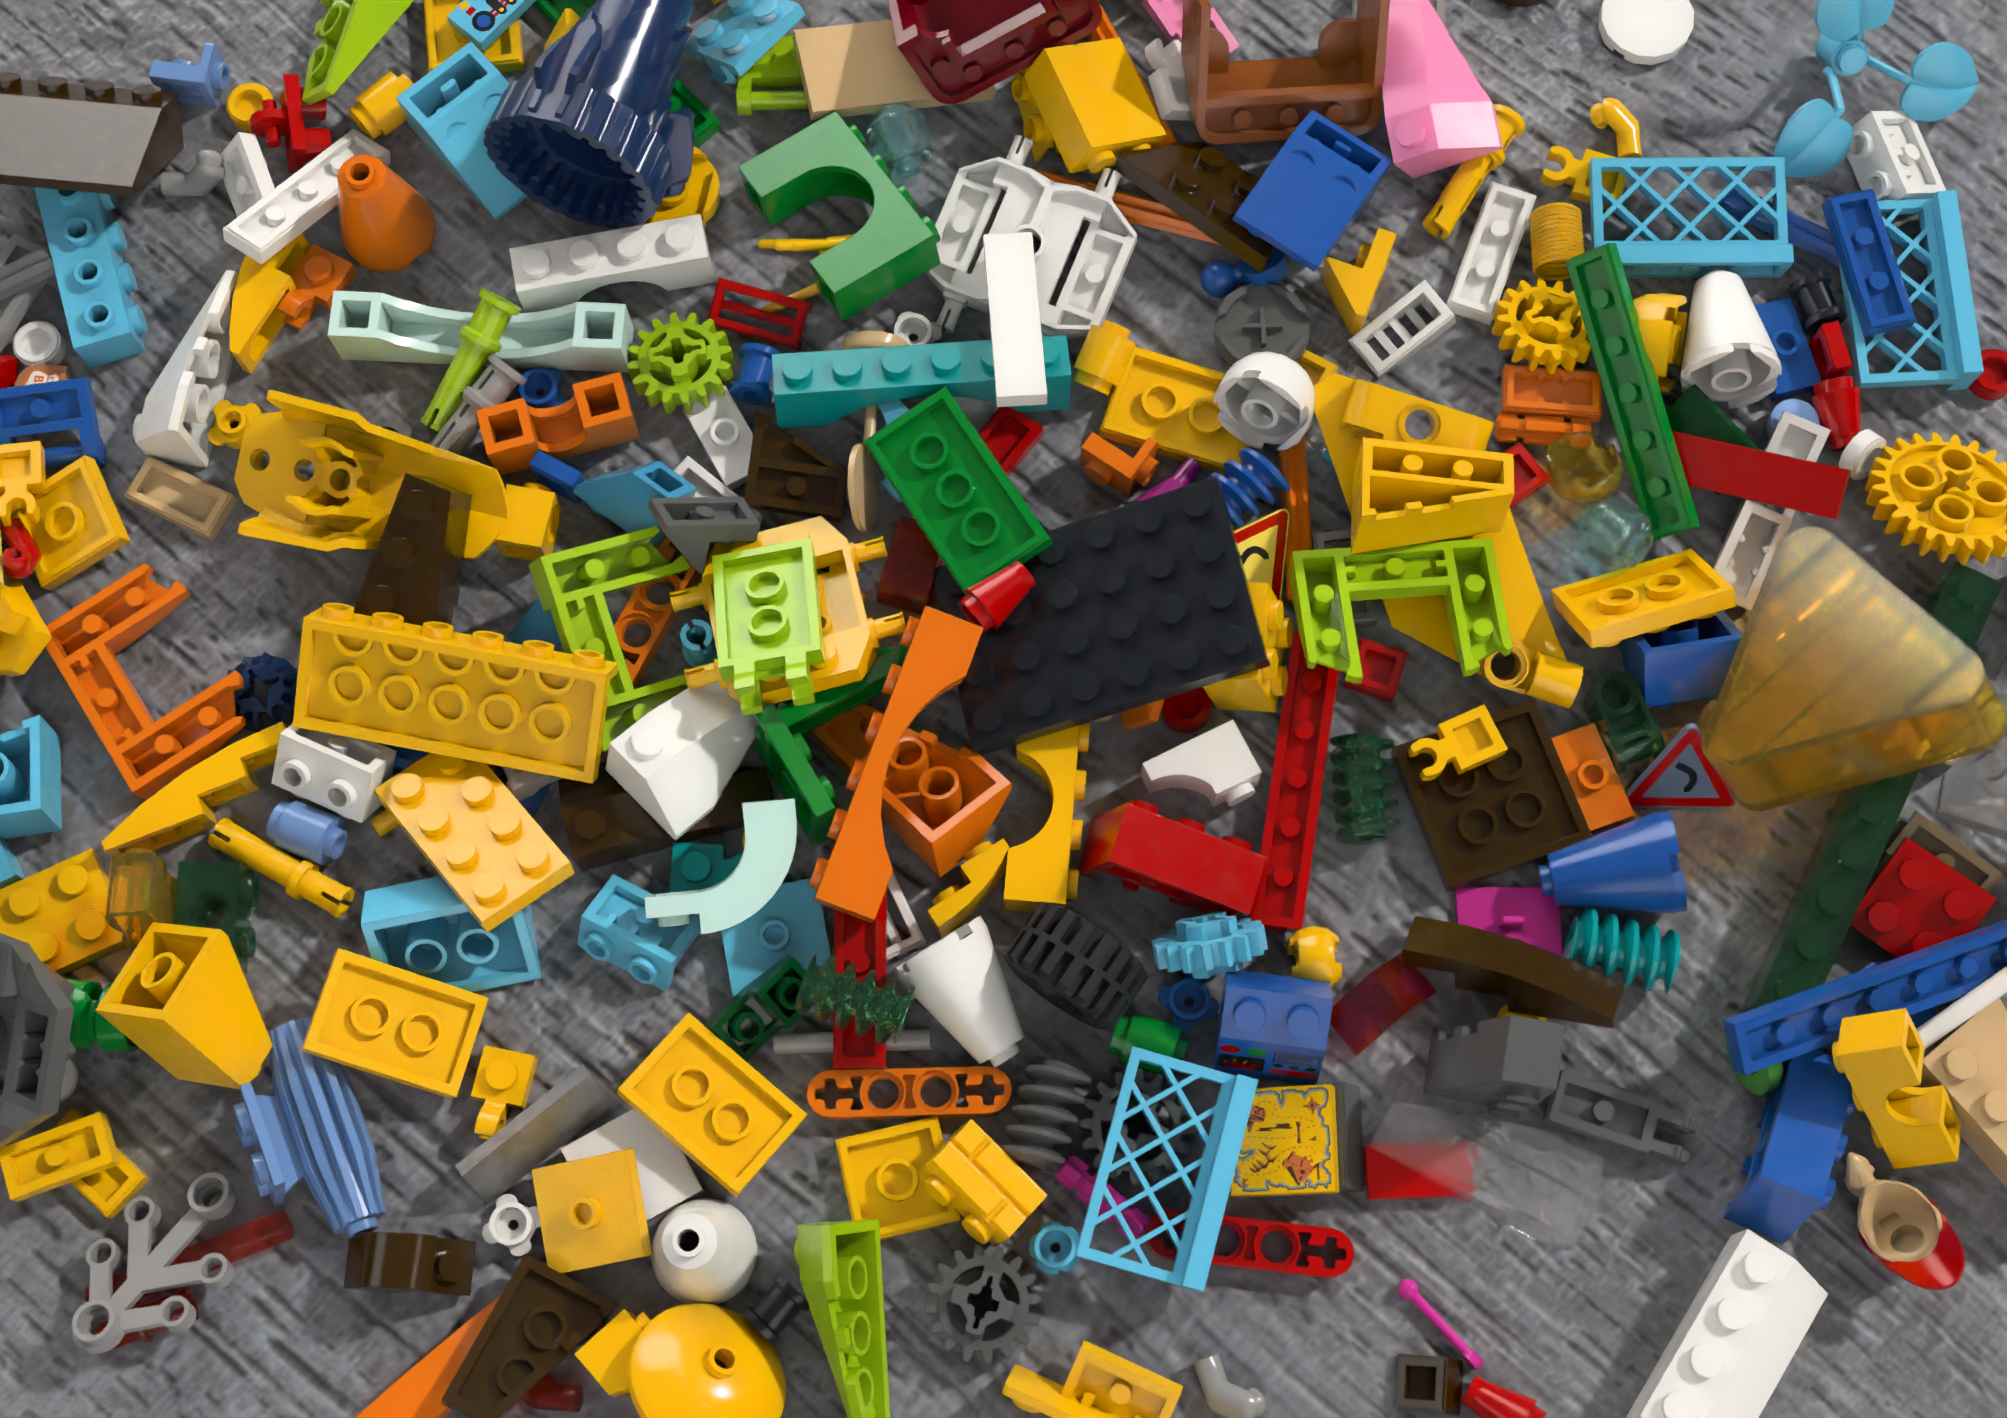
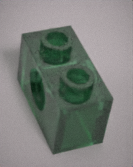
M179 861L173 924L209 928L211 914L218 908L227 907L226 920L223 924L213 929H221L228 935L243 973H247L248 958H253L256 952V932L251 927L252 908L258 907L261 889L258 877H255V872L241 861Z

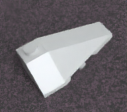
M225 271L146 396L142 413H139L134 420L133 437L135 443L147 457L150 455L165 463L204 468L208 466L213 446L208 438V431L214 427L216 418L213 408L218 402L224 400L234 358L230 352L229 323L233 293L238 279L236 271Z
M719 682L694 688L693 690L687 688L647 713L614 739L609 745L605 770L676 841L714 809L722 796L724 788L733 773L737 771L744 759L745 753L755 739L754 728L759 723L755 718V714L743 716L741 703L730 697L727 688L721 689Z

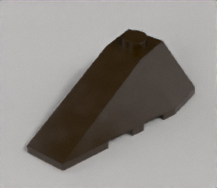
M607 761L599 764L598 778L593 784L565 778L558 780L560 807L572 857L582 871L673 847V842L688 843L744 827L743 802L774 800L766 768L738 767L724 788L722 796L714 809L675 841L605 770Z

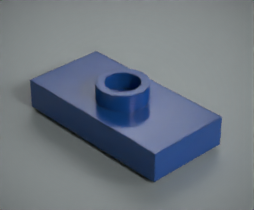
M1791 297L1755 305L1781 361L1782 375L1779 374L1776 378L1777 387L1769 394L1771 400L1774 401L1813 391V385L1822 380Z

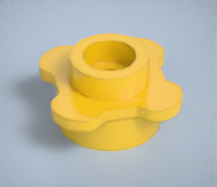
M228 400L218 402L213 408L216 418L214 427L208 431V438L215 446L226 444L230 448L241 449L244 431L262 414L260 408L254 403L239 406L232 405ZM232 422H239L236 428H231Z

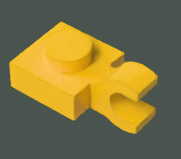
M484 1045L471 1092V1097L474 1100L485 1102L478 1114L474 1133L478 1134L480 1139L488 1140L506 1125L510 1107L525 1110L538 1063L535 1055Z

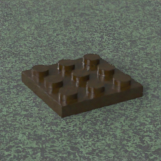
M1535 699L1490 714L1508 750L1504 755L1458 775L1453 763L1450 762L1445 765L1437 778L1430 781L1421 780L1420 774L1422 770L1433 766L1434 759L1428 753H1420L1410 758L1408 750L1415 741L1422 738L1440 740L1437 732L1397 745L1390 752L1446 892L1545 859L1549 853L1593 837Z

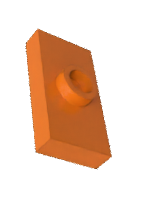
M1505 364L1502 369L1501 413L1517 414V417H1523L1525 414L1564 417V420L1567 421L1570 418H1587L1591 422L1598 423L1602 416V383L1599 373L1595 370L1573 369V371L1568 372L1564 368H1556L1554 374H1549L1546 367L1538 366L1533 372L1525 365Z
M1595 723L1551 738L1591 834L1631 820L1635 816Z

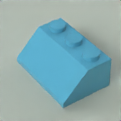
M441 876L365 891L361 928L371 959L470 992L541 978L540 961L530 904L486 933Z

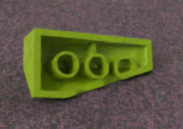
M320 0V3L328 9L324 19L321 18L316 23L314 35L322 39V42L309 59L302 101L311 105L334 95L415 0Z
M879 1219L827 1221L797 1225L798 1237L794 1245V1256L800 1269V1281L847 1417L890 1418Z

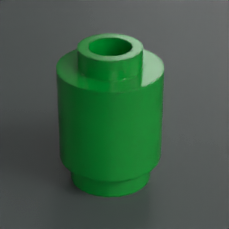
M1134 1012L1133 1017L1123 1014L1117 1023L1108 1053L1120 1057L1119 1062L1126 1065L1132 1046L1183 1060L1189 1040L1179 1038L1182 1027ZM1139 1061L1138 1069L1157 1075L1161 1074L1165 1077L1160 1067Z

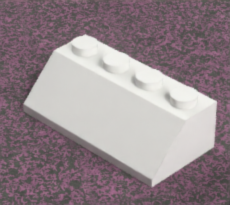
M1749 1229L1731 1235L1626 1418H1759L1828 1293L1796 1259Z

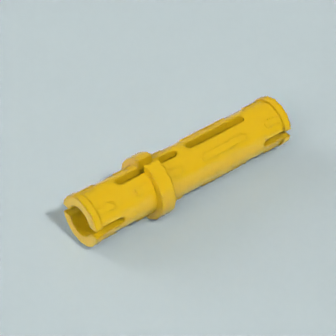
M227 817L221 819L214 826L213 829L223 835L218 837L210 833L208 839L209 846L224 852L284 886L287 895L298 900L305 898L329 912L335 918H340L349 909L350 906L341 901L346 899L352 902L355 890L319 872V865L307 859L300 861L233 823Z

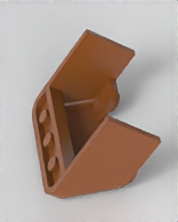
M1183 0L1181 55L1192 121L1199 135L1211 144L1288 140L1293 131L1311 110L1316 111L1354 136L1369 132L1377 124L1381 115L1390 0H1357L1356 18L1338 19L1329 23L1323 29L1318 40L1317 57L1229 62V44L1224 35L1219 30L1210 27L1211 4L1208 0Z

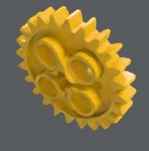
M1933 432L1929 442H1926L1918 433H1914L1910 443L1898 438L1893 448L1885 446L1882 449L1880 458H1875L1864 490L1869 492L1866 505L1876 507L1872 516L1874 520H1888L1884 530L1886 534L1900 532L1903 535L1900 542L1901 546L1904 547L1913 542L1919 544L1920 556H1924L1930 550L1937 551L1938 558L1943 563H1945L1949 554L1956 556L1961 565L1967 564L1970 555H1973L1980 563L1985 564L1990 554L2001 559L2007 551V462L1997 463L1994 461L1997 455L1996 450H1990L1985 454L1979 452V443L1976 440L1966 447L1961 445L1958 435L1955 434L1951 437L1950 442H1943L1937 432Z

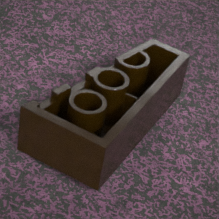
M406 473L356 601L354 613L372 616L376 612H389L403 616L404 623L422 626L424 622L435 621L451 625L454 606L458 605L460 587H457L460 560H464L472 495L430 477Z

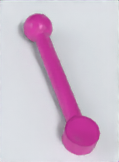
M1404 1279L1400 1281L1397 1288L1400 1297L1405 1300H1411L1459 1351L1468 1365L1477 1371L1484 1364L1482 1358L1472 1348L1468 1347L1418 1293L1419 1288L1414 1280Z

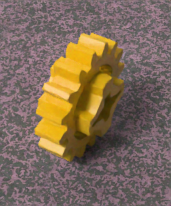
M1543 278L1537 279L1535 287H1531L1526 281L1522 280L1519 282L1516 291L1510 288L1505 290L1502 301L1499 300L1492 318L1495 320L1492 335L1501 336L1498 344L1500 350L1512 349L1514 351L1511 359L1512 362L1516 363L1524 358L1529 361L1528 367L1530 371L1534 372L1538 364L1545 365L1549 374H1554L1557 366L1560 364L1565 370L1570 372L1573 371L1577 361L1583 364L1587 361L1592 349L1574 290L1570 293L1563 291V282L1559 280L1553 288L1547 287ZM1518 313L1521 314L1520 321H1517L1516 315ZM1573 330L1576 336L1574 339L1571 337Z

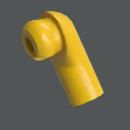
M1604 98L1603 103L1594 104L1590 109L1591 121L1598 129H1603L1610 125L1616 133L1618 158H1642L1638 120L1618 99Z

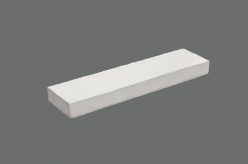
M353 128L223 228L224 241L262 265L338 205L337 176L340 167L346 160L356 155L367 154L378 158L388 166L390 164V151Z
M1032 232L983 234L997 407L1047 404V386Z

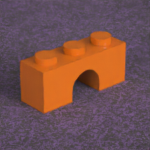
M616 372L572 384L574 396L569 401L555 407L533 408L527 405L524 398L476 410L486 453L493 468L498 470L500 476L531 468L530 462L538 450L557 460H562L639 439V431L621 373Z

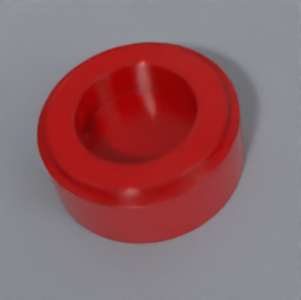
M1998 349L1981 351L1984 372L1968 388L1981 399L1998 400L2007 395V353Z
M1203 687L1165 698L1161 709L1162 719L1170 729L1176 732H1196L1209 719L1212 706L1211 699Z

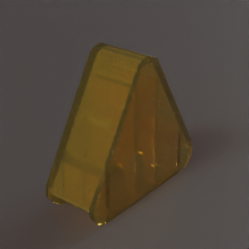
M1805 527L1788 534L1776 547L1703 735L1701 746L1705 757L1736 801L1745 809L1761 812L1985 752L1998 744L2007 731V710L2002 701L1997 697L1987 677L1983 662L1971 648L1831 532L1819 527Z

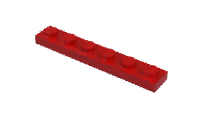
M1293 631L1287 668V691L1285 696H1283L1260 852L1261 855L1267 858L1251 913V921L1261 920L1265 929L1295 933L1304 926L1339 678L1338 670L1317 663L1314 670L1307 667L1299 632Z

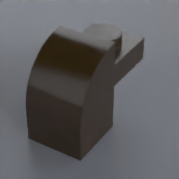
M357 1233L349 1239L343 1289L387 1293L419 1292L470 1296L476 1241L438 1238L437 1235L414 1233Z

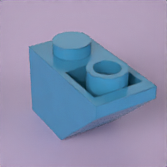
M655 461L601 473L577 484L573 493L588 503L589 508L593 512L609 518L624 529L627 534L656 526L660 531L650 540V543L655 546L661 543L666 535L648 507L650 498L694 497L697 487L662 462Z

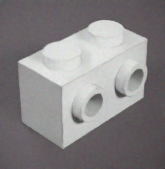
M292 723L280 733L271 784L290 791L299 798L308 799L335 811L344 818L362 823L382 805L374 789L391 779L397 751L377 742L293 727Z

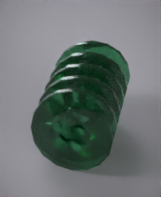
M1366 733L1344 734L1329 739L1330 743L1337 747L1330 754L1332 764L1338 767L1331 774L1333 783L1339 786L1333 792L1334 803L1341 806L1335 811L1334 819L1337 824L1344 826L1335 833L1336 840L1343 844L1368 845L1385 841L1387 839L1386 831L1400 826L1399 819L1385 816V811L1398 807L1399 801L1383 796L1384 791L1397 787L1396 779L1382 777L1383 771L1396 767V761L1381 757L1380 752L1395 747L1394 741L1381 738L1375 734Z
M831 954L822 966L817 964V955H815L808 966L796 1000V1011L804 1015L816 1004L815 1016L818 1021L822 1023L827 1021L835 1011V1026L838 1029L844 1030L855 1019V1034L861 1038L866 1036L875 1026V1042L877 1044H885L893 1034H895L896 1044L908 1020L915 998L916 986L910 984L899 996L895 994L896 978L892 976L881 988L876 987V970L871 969L860 981L856 979L855 962L851 961L845 970L839 973L836 972L837 955Z

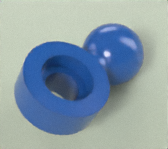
M1272 246L1271 257L1263 272L1260 273L1240 258L1236 264L1218 259L1209 262L1203 268L1200 282L1203 290L1208 295L1215 298H1224L1233 292L1240 282H1244L1245 285L1253 283V286H1266V283L1278 285L1287 275L1289 265L1285 253Z

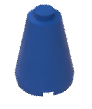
M1656 811L1547 854L1548 865L1538 866L1543 897L1553 896L1556 906L1669 914L1686 911L1685 879L1683 870L1680 871L1677 853H1680L1670 812Z

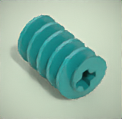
M1587 908L1579 919L1578 916H1575L1572 921L1563 957L1573 961L1576 957L1582 958V965L1593 969L1597 962L1602 963L1603 975L1608 978L1612 977L1617 968L1623 969L1624 984L1628 986L1631 985L1638 973L1643 974L1644 990L1651 991L1658 979H1663L1664 991L1667 994L1678 969L1681 955V940L1679 932L1671 929L1660 940L1659 928L1653 924H1648L1640 934L1637 920L1629 918L1619 929L1617 915L1607 913L1598 924L1596 909Z

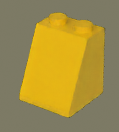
M152 922L95 1010L178 1080L240 1089V1085L251 1082L258 1075L264 1059L273 1046L229 937L221 929Z

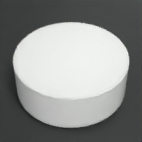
M33 321L25 324L17 331L13 339L14 354L26 368L34 364L58 365L66 354V341L55 326L45 321Z
M1870 429L1859 432L1844 449L1839 460V468L1851 470L1849 477L1854 480L1864 479L1868 476L1875 458H1880L1882 449L1886 446V440Z

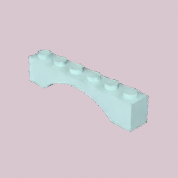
M333 291L328 337L342 360L451 364L463 341L459 338L461 334L459 330L462 325L469 324L474 313L430 307L385 293ZM574 302L559 308L519 313L518 316L511 317L499 340L502 347L495 355L509 366L515 368H556L559 370L629 373L627 363L631 362V356L628 349L629 346H632L634 327L626 304ZM488 359L486 360L484 366H488L490 364Z

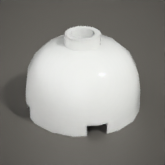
M1268 351L1256 352L1240 359L1230 367L1213 396L1214 404L1217 402L1220 408L1217 416L1218 420L1234 438L1259 449H1262L1264 443L1279 444L1277 450H1286L1300 442L1313 418L1315 391L1308 373L1297 362L1282 354Z

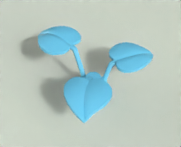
M1817 0L1815 23L1822 35L1817 40L1815 52L1817 58L1826 65L1822 74L1828 78L1834 109L1823 99H1813L1799 107L1786 123L1777 142L1773 157L1785 158V177L1819 176L1835 169L1844 160L1852 144L1853 129L1846 120L1840 118L1844 113L1845 106L1837 75L1850 76L1860 72L1865 65H1868L1902 83H1906L1907 85L1899 98L1901 110L1915 120L1932 122L1956 113L1974 95L1979 78L1972 57L1957 44L1951 42L1935 43L1918 54L1912 64L1911 75L1903 73L1870 56L1865 44L1860 41L1864 37V30L1877 29L1889 20L1894 9L1895 0Z

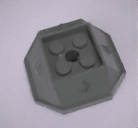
M0 933V1149L58 1113L65 1064L76 1053L70 1041L74 1014L72 1003L75 986L41 962L27 942Z

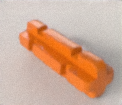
M1500 413L1495 420L1494 436L1498 442L1516 443L1517 438L1522 439V444L1562 446L1563 442H1569V447L1585 448L1591 442L1592 424L1587 418H1570L1569 422H1564V417L1525 414L1523 419H1517V414Z

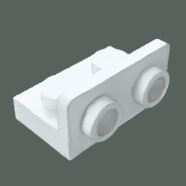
M1870 111L1852 126L1853 140L1847 158L1862 191L1873 189L1877 201L1932 198L1937 191H1946L1915 119L1909 117L1905 112Z

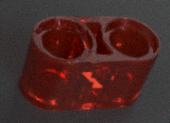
M903 515L899 520L880 578L876 602L921 615L925 605L930 607L936 589L933 577L936 568L943 565L944 562L914 518Z

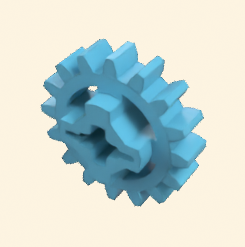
M1215 911L1193 918H1182L1175 923L1176 928L1170 929L1169 933L1158 934L1156 936L1157 939L1151 941L1155 965H1157L1159 970L1167 969L1168 972H1175L1183 969L1184 974L1192 973L1193 979H1205L1226 972H1237L1243 969L1244 962L1252 960L1251 956L1263 955V950L1268 949L1265 927L1261 920L1251 921V918L1236 920V916H1227L1226 911Z

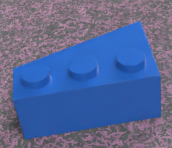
M1817 1050L1782 1062V1082L1774 1091L1768 1093L1756 1125L1761 1128L1754 1156L1753 1158L1745 1156L1740 1169L1741 1173L1748 1175L1745 1188L1733 1203H1728L1723 1216L1728 1221L1782 1244L1794 1234L1817 1208L1824 1210L1829 1205L1836 1188V1180L1830 1178L1832 1166L1841 1159L1848 1141V1135L1841 1132L1844 1120L1850 1118L1856 1107L1852 1097L1851 1084L1846 1074H1840L1837 1071L1833 1057Z

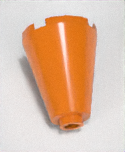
M356 155L342 164L338 172L337 181L340 237L344 248L352 258L358 261L359 265L370 271L391 273L409 268L413 265L411 261L416 259L422 252L426 254L433 244L436 224L430 204L417 190L372 155Z

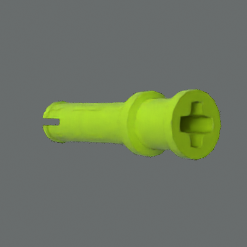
M481 288L478 295L481 301L469 324L462 325L459 330L461 333L459 338L463 341L429 407L420 419L427 426L431 424L430 428L437 432L449 421L463 402L461 398L463 389L466 386L472 387L489 354H495L500 351L502 347L499 342L511 317L518 316L521 308L487 289Z

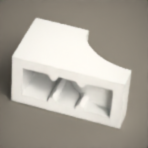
M1232 719L1142 763L1140 777L1149 794L1162 789L1184 788L1204 795L1214 807L1224 801L1227 802L1228 806H1233L1251 797L1256 792L1253 787L1258 785L1262 771Z

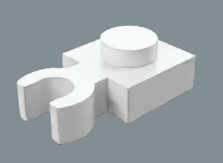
M1156 38L1145 47V56L1150 66L1156 70L1148 76L1160 118L1161 120L1192 121L1182 64L1181 43L1179 40H1173L1163 48L1161 39Z

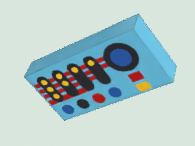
M463 0L447 18L453 28L482 51H485L536 0Z

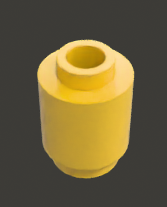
M389 71L354 98L355 105L348 109V113L360 130L371 140H374L379 135L386 137L406 121L396 97L411 87L413 82L403 73L397 77Z
M1104 319L1101 327L1092 324L1073 368L1077 369L1073 381L1109 396L1112 386L1118 387L1136 346V343L1128 339L1131 330Z

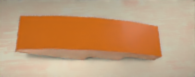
M500 1296L433 1349L355 1418H447L452 1409L441 1404L442 1397Z

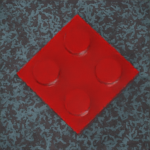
M1904 837L1843 921L1898 958L1974 931L1997 898L1908 837Z

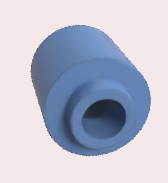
M299 800L292 803L288 801L280 802L272 811L267 823V836L275 840L278 848L320 865H325L332 859L340 857L348 842V832L345 830L343 818Z

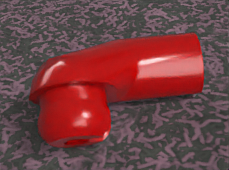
M11 518V526L5 527L3 523L1 524V536L9 548L5 549L2 554L3 572L11 578L23 579L32 575L41 560L42 553L20 518Z

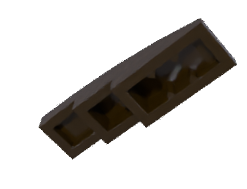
M1415 916L1402 948L1403 965L1453 972L1456 989L1507 996L1508 1012L1614 1028L1624 995L1623 984L1582 964L1529 943L1467 925Z

